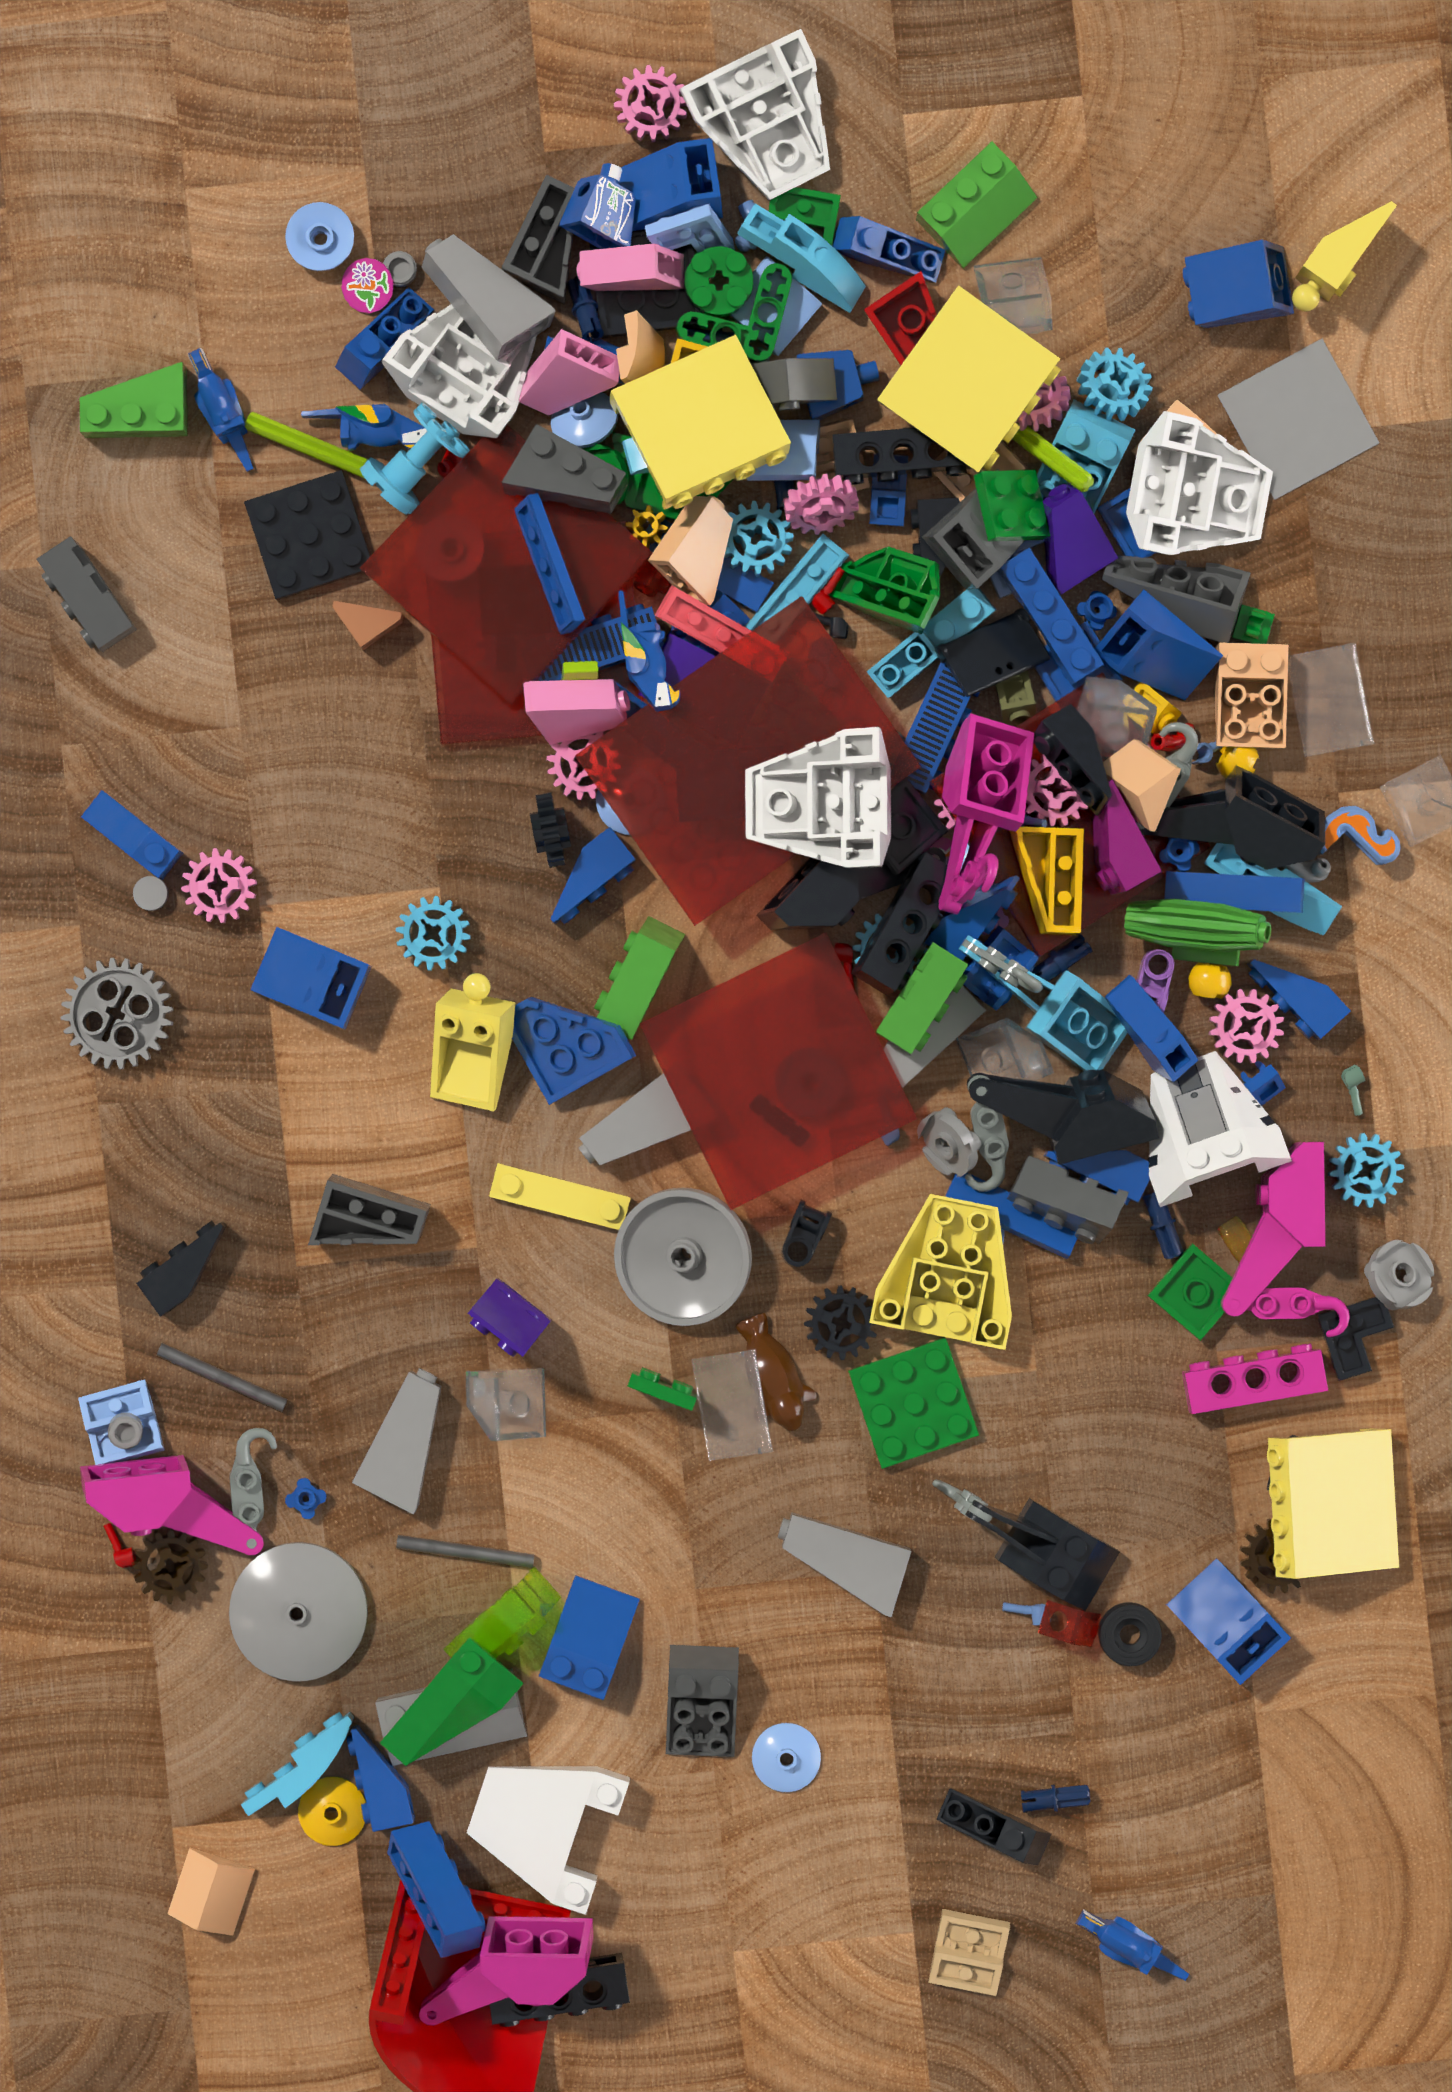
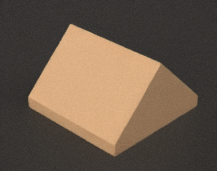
M1133 739L1106 759L1103 765L1108 781L1113 779L1134 820L1149 831L1155 832L1181 769L1141 741Z
M190 1847L168 1914L197 1931L233 1936L255 1869Z

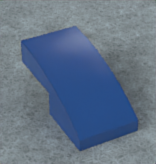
M874 453L873 465L879 461L876 453ZM893 454L895 460L899 463H908V455ZM907 474L898 475V480L892 482H878L877 477H872L869 524L904 526Z

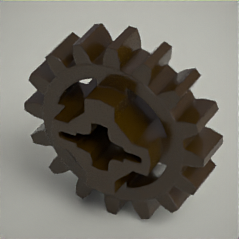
M1269 1518L1266 1522L1267 1527L1264 1529L1258 1524L1254 1525L1257 1532L1255 1536L1245 1534L1244 1537L1250 1543L1249 1546H1241L1239 1549L1247 1554V1558L1242 1559L1240 1565L1250 1567L1245 1576L1248 1579L1256 1576L1255 1586L1260 1589L1266 1583L1269 1593L1273 1594L1276 1586H1280L1281 1591L1285 1594L1288 1593V1584L1292 1583L1297 1588L1301 1587L1298 1579L1276 1577L1273 1560L1269 1559V1556L1274 1554V1534L1271 1529L1272 1519ZM1265 1537L1267 1543L1260 1552H1255L1257 1545ZM1268 1566L1273 1570L1275 1579L1266 1577L1257 1567Z
M168 1528L166 1535L162 1536L156 1529L154 1530L155 1539L151 1541L144 1537L142 1540L146 1546L145 1549L136 1548L134 1551L140 1558V1561L132 1562V1568L141 1571L134 1576L136 1583L145 1581L141 1588L142 1592L146 1594L153 1590V1600L156 1602L162 1595H165L168 1604H172L173 1596L178 1595L182 1601H185V1591L189 1590L196 1594L198 1591L194 1583L196 1581L205 1582V1577L199 1571L207 1569L208 1564L205 1561L199 1560V1558H202L206 1552L204 1548L194 1549L199 1542L196 1537L187 1541L186 1533L180 1532L176 1536L173 1529ZM168 1544H178L187 1550L178 1552L171 1549ZM157 1549L158 1553L154 1562L147 1566L150 1555ZM169 1558L175 1563V1570L173 1572H168L164 1568L166 1566L165 1560ZM192 1566L189 1577L183 1582L182 1577L185 1570ZM162 1579L169 1582L172 1587L160 1586L154 1583L153 1580Z

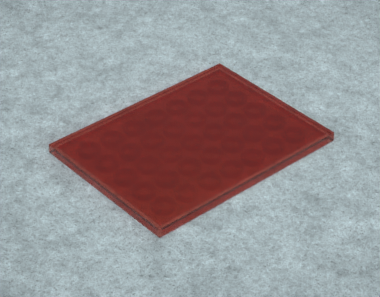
M802 596L672 687L674 692L680 690V701L675 707L670 710L656 712L649 703L575 755L694 926L797 854L746 839L745 769L782 754H790L805 748L807 744L836 735L835 733L844 729L880 727L891 768V788L921 767Z

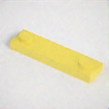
M499 1163L496 1167L489 1195L492 1198L617 1230L620 1229L622 1222L626 1218L631 1197Z

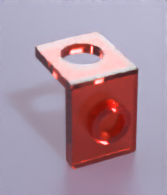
M1047 1600L1038 1633L1073 1645L1092 1647L1098 1632L1101 1614L1078 1610ZM1058 1611L1063 1612L1067 1617V1625L1060 1632L1054 1631L1050 1625L1051 1616Z

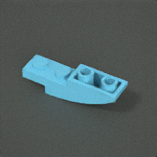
M755 203L737 232L739 236L795 269L792 275L793 279L849 313L866 287L851 265L833 246L806 224L790 214L783 221Z
M980 588L966 589L928 621L922 634L912 633L867 671L868 675L886 697L890 698L939 659L935 652L936 645L945 644L972 632L974 628L997 609Z
M1216 843L1204 863L1219 874L1300 878L1287 868L1282 871L1277 868L1265 870L1258 865H1249L1236 854L1235 847L1232 844ZM1305 881L1303 913L1269 912L1305 929L1324 935L1342 906Z
M338 1712L323 1722L325 1729L314 1736L310 1731L296 1740L294 1744L297 1748L290 1755L297 1765L293 1767L291 1762L273 1773L276 1778L266 1786L261 1781L245 1792L247 1799L241 1804L246 1814L250 1816L276 1797H278L284 1808L301 1797L326 1771L339 1752L354 1720L353 1714L349 1712L342 1716Z

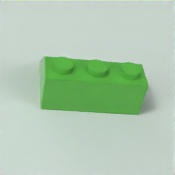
M991 141L917 212L916 221L964 269L1037 199V196L1016 165Z

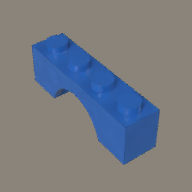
M1030 547L1004 563L998 569L999 574L1014 597L1021 603L1037 625L1050 648L1053 658L1071 685L1104 665Z

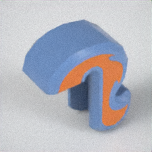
M1357 806L1341 807L1325 817V845L1318 856L1322 855L1345 833L1375 865L1387 864L1398 857L1401 847L1396 834L1392 830L1387 829L1378 836L1375 821L1366 810Z

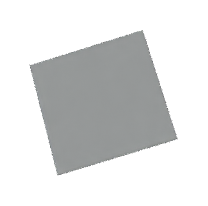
M1323 339L1314 342L1217 395L1250 456L1273 471L1270 493L1274 500L1379 444L1376 435Z

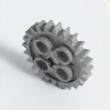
M110 958L109 968H106L101 961H96V972H93L88 967L83 968L87 978L83 980L74 976L73 980L78 985V988L76 990L66 988L65 990L73 997L72 1001L61 1003L62 1006L70 1009V1013L61 1016V1020L71 1022V1026L63 1032L64 1034H75L76 1036L70 1045L72 1047L80 1044L83 1046L79 1054L81 1057H85L90 1052L93 1053L91 1064L96 1065L101 1058H104V1066L107 1069H110L114 1060L117 1061L119 1069L125 1068L126 1059H129L134 1067L138 1066L139 1055L146 1060H150L151 1057L148 1051L150 1047L158 1051L161 1050L160 1045L156 1041L158 1037L169 1038L162 1031L163 1026L173 1025L172 1021L165 1019V1014L174 1011V1008L164 1006L163 1003L171 997V994H160L159 992L165 984L164 981L153 983L152 979L155 975L153 970L143 975V964L138 963L132 970L130 969V959L126 958L121 967H118L115 958ZM107 981H113L118 989L117 995L114 999L106 1001L101 995V987ZM130 985L132 991L121 1008L125 1018L115 1021L108 1041L104 1042L102 1038L114 1017L109 1013L110 1009L120 1006L124 991ZM138 996L146 997L149 1002L148 1010L143 1015H137L132 1010V1001ZM98 1012L103 1019V1024L99 1030L92 1032L86 1026V1019L89 1014ZM123 1027H129L134 1033L133 1042L128 1046H122L117 1041L118 1031Z

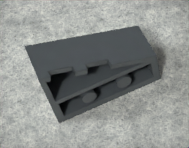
M536 424L501 483L504 494L527 496L539 493L541 501L547 502V500L566 503L572 507L611 514L628 486L626 472Z
M1028 1156L1022 1164L1007 1197L1008 1200L1014 1202L1012 1206L1022 1213L1031 1214L1033 1211L1045 1217L1044 1222L1053 1228L1062 1229L1064 1226L1076 1232L1075 1237L1082 1242L1100 1244L1113 1229L1129 1192L1121 1189L1118 1190L1117 1194L1097 1188L1099 1185L1097 1180L1088 1178L1086 1183L1069 1176V1170Z

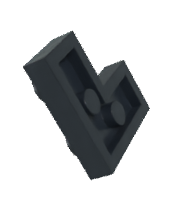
M1376 1296L1346 1305L1350 1316L1349 1324L1343 1333L1335 1337H1327L1326 1332L1336 1328L1339 1324L1337 1312L1330 1310L1317 1315L1337 1381L1372 1371L1362 1338L1394 1328L1389 1309Z

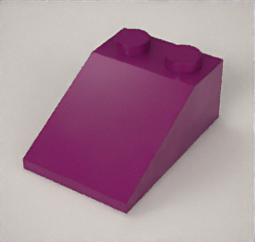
M1112 779L1108 781L1112 793L1108 803L1098 816L1092 811L1094 865L1098 870L1095 876L1104 891L1108 890L1111 895L1125 892L1162 872Z

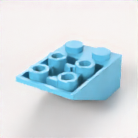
M1074 399L1052 445L1084 468L1094 478V484L1089 487L1088 491L1082 492L1092 512L1095 513L1132 439L1135 429L1113 418L1109 421L1106 419V415L1101 412L1096 416L1094 414L1095 409L1085 406ZM1042 463L1037 473V478L1043 500L1049 496L1048 494L1053 488L1061 484L1067 485L1069 482Z

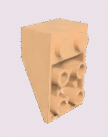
M1219 643L1215 647L1223 655L1215 665L1214 675L1216 746L1286 748L1289 645Z

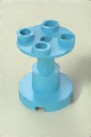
M421 403L413 411L415 417L427 430L419 441L408 452L400 450L386 466L374 458H369L360 468L367 482L371 486L376 483L377 487L382 491L380 495L393 507L406 515L408 513L412 514L420 505L418 498L411 489L426 474L423 466L443 445L450 452L461 458H464L470 451L468 446L458 438L460 433L446 420L440 424L435 419L437 417L436 414L424 403Z

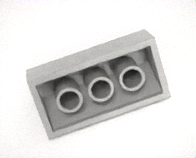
M425 1688L379 1697L376 1700L375 1704L383 1738ZM518 1691L500 1711L415 1761L527 1737ZM388 1751L392 1766L403 1764Z

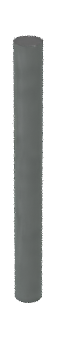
M164 1343L161 1344L157 1352V1356L281 1412L288 1399Z
M398 1535L396 1549L533 1568L535 1555Z

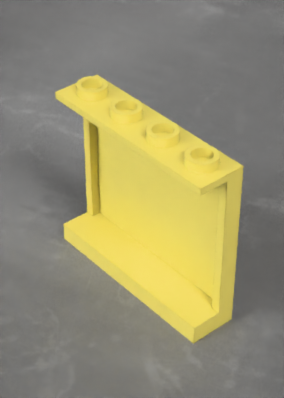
M958 285L877 401L957 457L976 473H979L982 468L989 471L1000 456L995 451L1003 440L1009 443L1021 427L1015 423L1023 411L1029 415L1041 399L1036 393L1043 383L1050 386L1060 373L1061 369L1056 366L1060 358Z
M736 335L611 390L610 404L615 414L620 413L663 498L662 507L664 510L672 506L675 509L682 508L693 501L692 497L703 492L706 495L713 494L722 489L725 482L734 478L737 481L744 480L753 475L756 468L765 464L769 467L775 466L787 458L786 455L789 454L791 441Z
M1369 1428L1345 1433L1268 1438L1267 1460L1270 1466L1269 1494L1272 1500L1273 1518L1271 1529L1274 1534L1275 1553L1273 1564L1276 1569V1577L1299 1579L1399 1568L1391 1429Z

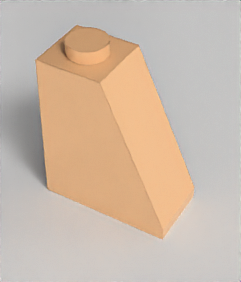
M710 495L707 497L694 496L692 497L693 501L680 512L648 561L672 586L706 605H711L715 598L733 518L724 510L725 505L718 498Z

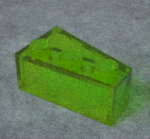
M534 1566L516 1585L509 1588L501 1598L457 1634L443 1650L452 1658L469 1637H473L495 1658L503 1652L509 1656L524 1643L520 1637L527 1631L534 1635L548 1622L544 1616L561 1599V1596Z

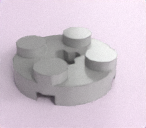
M945 1107L940 1111L932 1112L921 1120L917 1129L918 1139L923 1136L926 1144L921 1149L927 1160L939 1172L947 1176L955 1173L958 1174L956 1177H961L975 1167L978 1160L977 1150L981 1148L980 1138L976 1133L969 1131L966 1125L957 1118L952 1109Z
M1402 1240L1390 1241L1378 1247L1371 1255L1370 1261L1365 1265L1364 1274L1368 1279L1371 1290L1389 1310L1410 1309L1423 1303L1432 1292L1433 1287L1430 1288L1431 1277L1434 1276L1432 1261L1428 1254L1414 1243L1408 1244L1401 1242ZM1396 1269L1405 1270L1406 1275L1403 1277L1405 1283L1397 1279Z

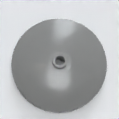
M682 1187L666 1189L652 1194L630 1211L622 1222L616 1237L614 1263L617 1277L624 1292L642 1312L667 1324L691 1326L702 1324L718 1317L740 1297L749 1279L752 1252L750 1240L743 1223L725 1202L702 1190ZM683 1248L686 1249L687 1253L691 1254V1258L683 1256Z
M306 1542L281 1544L258 1555L248 1564L236 1581L229 1606L232 1634L243 1655L262 1672L287 1681L317 1679L332 1673L342 1666L359 1646L366 1629L368 1617L366 1593L359 1576L352 1566L336 1552L326 1547ZM295 1607L303 1611V1617L297 1620L291 1616V1609Z

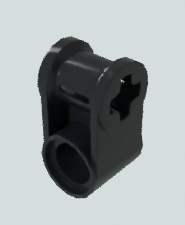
M800 1200L781 1250L782 1258L786 1264L797 1268L809 1263L818 1242L821 1241L832 1212H821L807 1206L806 1201ZM803 1216L808 1217V1218H810V1219H812V1220L817 1221L818 1224L813 1223V1222H811V1221H809V1220L804 1219ZM800 1242L804 1244L807 1249V1255L804 1260L796 1262L790 1259L787 1251L791 1243Z

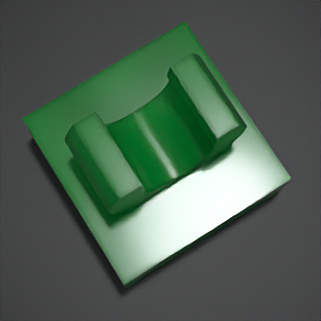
M1242 604L1231 639L1250 644H1266L1275 614Z

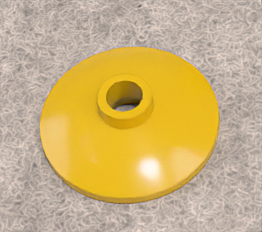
M334 1776L321 1778L300 1799L298 1817L301 1827L312 1840L319 1844L338 1846L348 1843L360 1833L365 1824L361 1804L366 1803L362 1792L357 1789V1786L347 1779ZM328 1807L337 1809L338 1816L335 1819H329L326 1816L325 1810Z

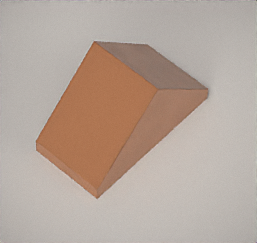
M339 601L333 602V609L362 650H365L403 623L404 616L402 612Z

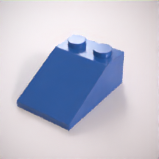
M575 1575L539 1677L604 1700L640 1598Z

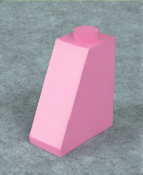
M657 244L580 251L577 276L580 280V286L594 291L685 289L684 254Z
M561 329L528 369L519 402L549 416L615 387L619 382L620 375L617 355Z
M613 679L529 681L523 683L526 713L550 745L628 725L626 711H629L631 708L627 692L625 690L621 691Z

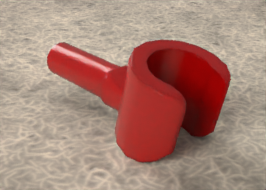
M840 567L837 568L828 584L812 600L813 606L820 614H825L836 604L829 594L834 591L846 572Z
M835 943L833 961L844 962L843 971L846 991H853L855 986L853 975L851 974L853 968L852 947L846 943Z
M111 1522L104 1525L103 1527L114 1550L115 1563L122 1568L132 1567V1562L136 1561L133 1547L122 1549L120 1540Z

